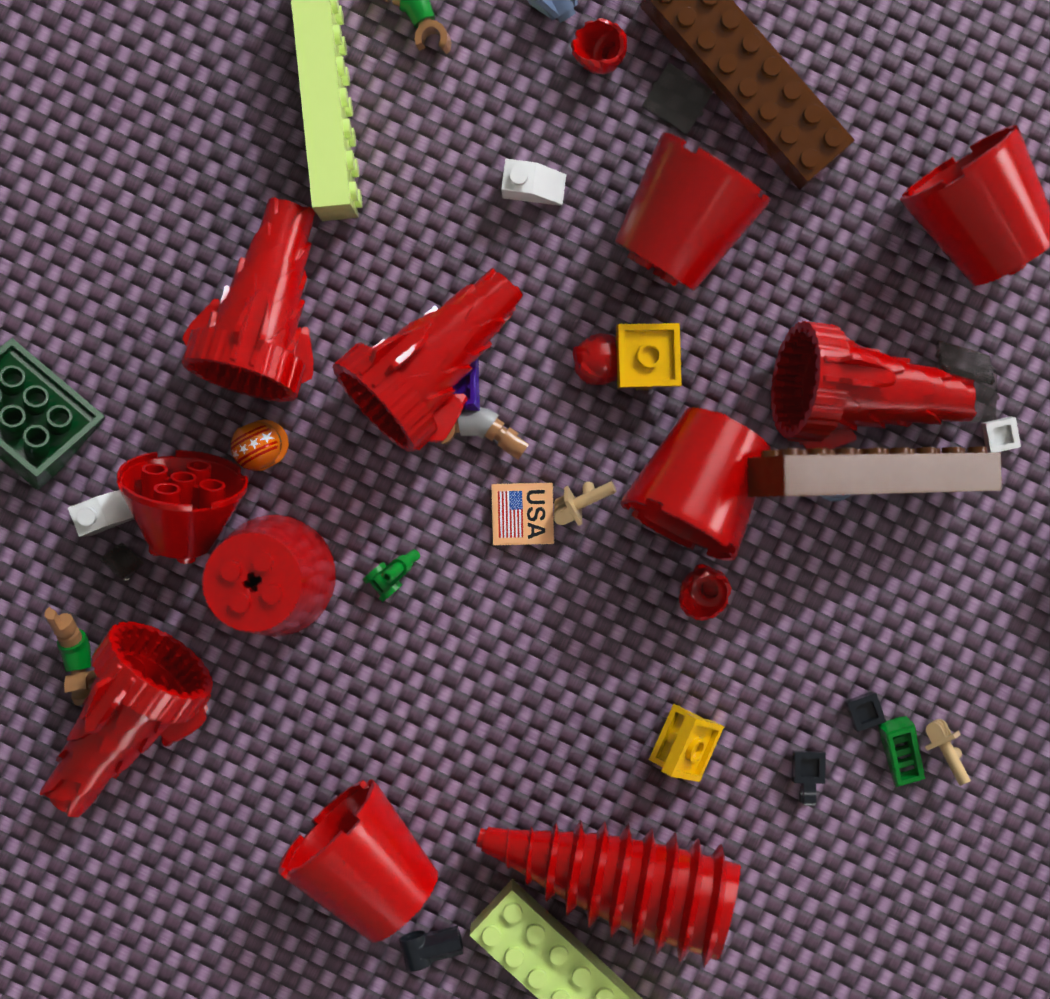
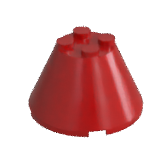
M175 450V456L158 457V452L156 451L136 456L122 464L117 472V485L149 546V553L154 556L175 558L182 564H191L196 561V557L206 554L214 545L247 492L248 477L241 474V467L216 455L197 451Z

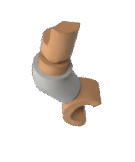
M480 407V411L462 412L448 437L441 442L442 445L450 443L456 433H460L461 436H479L482 439L486 437L490 441L495 439L498 441L497 446L517 460L520 459L529 446L527 442L518 437V432L511 427L508 430L504 427L505 423L498 419L500 415L483 407Z

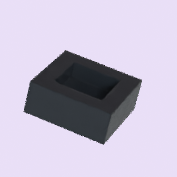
M872 691L845 701L853 727L857 732L887 722L876 692Z

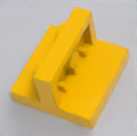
M680 323L616 325L618 388L649 390L654 387L682 386Z
M673 704L649 760L662 767L661 771L670 777L700 782L724 726Z

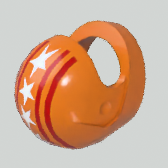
M254 421L245 426L238 427L233 433L230 442L231 453L241 467L252 471H263L274 466L284 458L289 446L288 436L285 430L274 421Z

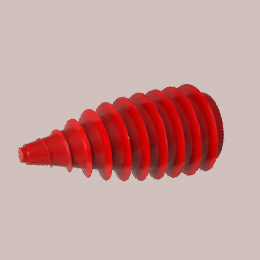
M581 820L573 831L559 832L557 822L551 831L533 830L532 826L529 830L495 827L481 828L476 846L480 847L482 852L505 863L508 869L512 867L525 875L527 885L534 880L544 887L546 902L555 894L563 898L566 902L567 916L577 906L587 911L588 928L600 916L609 922L611 938L621 926L630 930L633 948L644 935L654 939L656 956L666 944L676 947L679 964L688 952L702 957L703 968L710 959L719 960L730 928L741 872L740 864L725 861L722 844L715 849L711 856L702 854L699 838L694 841L688 850H684L678 847L676 833H673L665 845L655 843L653 828L648 831L642 840L632 839L629 824H627L619 836L608 835L605 821L596 833H584Z

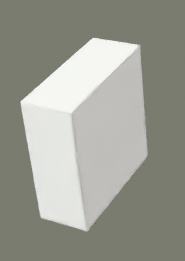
M1010 416L981 423L987 453H997L1021 447L1016 417Z

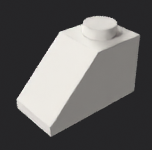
M505 159L501 189L502 198L562 206L566 174L536 162Z
M120 490L96 496L68 507L79 537L92 536L134 519Z

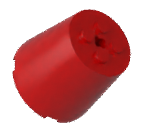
M1017 125L1005 127L970 146L972 152L957 161L952 156L910 186L902 194L903 197L900 198L906 209L973 286L987 284L1007 274L1013 275L1021 271L1028 262L1050 247V206Z
M663 132L656 144L614 242L629 251L627 258L648 270L654 267L655 269L652 274L674 287L677 283H680L686 288L695 291L763 212L771 200L765 194L760 198L758 195L761 189L726 163L701 148L694 153L684 147L686 144L684 139Z
M687 408L627 490L620 504L626 510H629L631 507L634 510L631 515L633 518L673 542L691 550L697 545L707 549L706 555L723 561H734L738 555L756 497H749L748 458L761 457L762 450H771V448L757 433L723 413L702 408Z
M284 515L257 517L237 527L210 555L203 573L204 597L213 614L221 622L233 629L271 637L291 635L314 623L326 609L333 596L336 584L334 558L324 538L314 528H311L304 522ZM254 575L255 577L260 576L262 579V583L258 584L257 587L251 584V579L254 578Z
M370 779L367 783L364 780L357 782L325 806L311 820L315 826L305 837L302 835L296 837L279 865L278 872L284 879L372 943L390 937L416 915L431 895L438 880L437 869L373 779Z

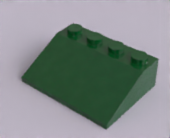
M11 338L0 347V459L38 491L66 465L103 422L105 416L16 340Z

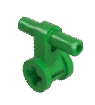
M412 549L405 555H399L388 565L382 562L362 580L365 584L369 583L380 595L378 599L383 603L403 585L399 580L412 569V565L419 560L420 553Z

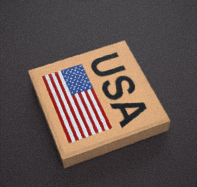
M553 483L491 484L493 545L554 544Z

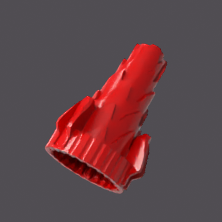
M276 197L268 200L259 230L254 235L245 258L240 257L230 287L225 285L221 300L219 301V299L214 298L190 323L183 335L182 340L186 345L182 364L185 369L209 383L250 397L277 402L294 401L297 399L301 384L312 379L314 367L310 329L305 326L302 328L298 327L305 300H302L301 296L307 280L305 266L312 246L308 239L315 216V211L310 206L302 207L297 203L277 199Z
M491 268L477 282L459 290L439 309L434 306L423 317L410 322L393 337L386 340L382 339L372 347L363 343H356L333 364V372L343 389L361 412L400 448L407 452H414L415 450L419 451L428 442H443L461 415L464 404L468 401L464 393L453 394L456 391L453 387L473 369L470 365L492 345L490 340L511 318L523 294L518 286H514L504 275Z
M802 321L791 327L778 351L772 376V416L777 431L788 441L799 442L806 450L812 448L835 449L849 443H854L857 436L853 431H857L858 426L885 429V424L909 427L912 423L941 425V421H972L977 414L974 407L976 401L975 379L971 376L950 374L931 366L910 364L911 358L889 356L881 353L879 349L860 347L855 341L848 339L838 326Z
M131 621L127 623L119 622L111 627L93 653V660L91 662L95 669L96 678L90 687L91 691L83 701V710L66 738L68 742L56 758L59 764L40 790V795L48 797L51 803L57 809L67 813L68 817L76 818L81 816L93 804L112 777L117 779L160 735L162 744L165 747L171 746L173 743L193 733L207 719V702L211 698L213 679L209 674L208 668L205 667L203 661L190 648L158 628Z

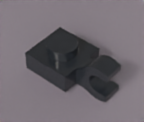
M792 750V782L801 783L799 801L803 805L816 806V784H825L826 753L824 751Z

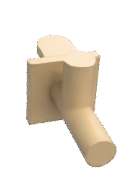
M610 481L597 488L594 487L592 482H585L582 486L583 494L576 498L569 486L564 487V495L554 501L555 523L565 525L575 520L578 526L582 525V508L616 493L613 482Z
M934 720L926 727V733L931 743L925 746L926 750L928 751L939 746L959 786L970 782L971 780L960 761L962 751L959 748L953 747L951 743L952 740L961 735L959 730L951 733L944 720Z

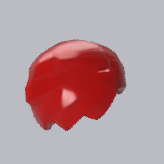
M604 18L585 22L583 28L575 31L576 39L571 41L573 56L584 69L593 74H609L621 64L627 52V37L623 29L617 23Z
M605 333L594 334L583 340L579 346L573 347L575 372L586 384L606 385L617 380L615 336Z
M704 564L696 565L694 570L686 575L680 585L679 603L681 609L687 616L695 620L704 621L715 618L726 608L728 597L731 595L732 587L728 578L723 572Z

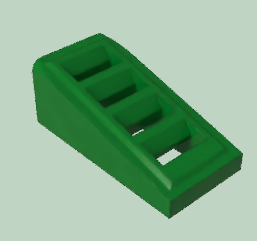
M901 716L879 724V733L894 785L900 787L925 779L915 724L907 716ZM907 742L906 745L895 747L896 744ZM910 754V757L897 760V757ZM911 765L914 766V769L907 770L904 772H900L899 770L901 768L908 767Z

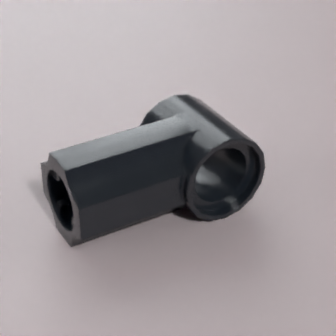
M458 925L429 933L423 930L413 931L399 938L406 970L409 972L425 969L432 965L434 961L464 954Z

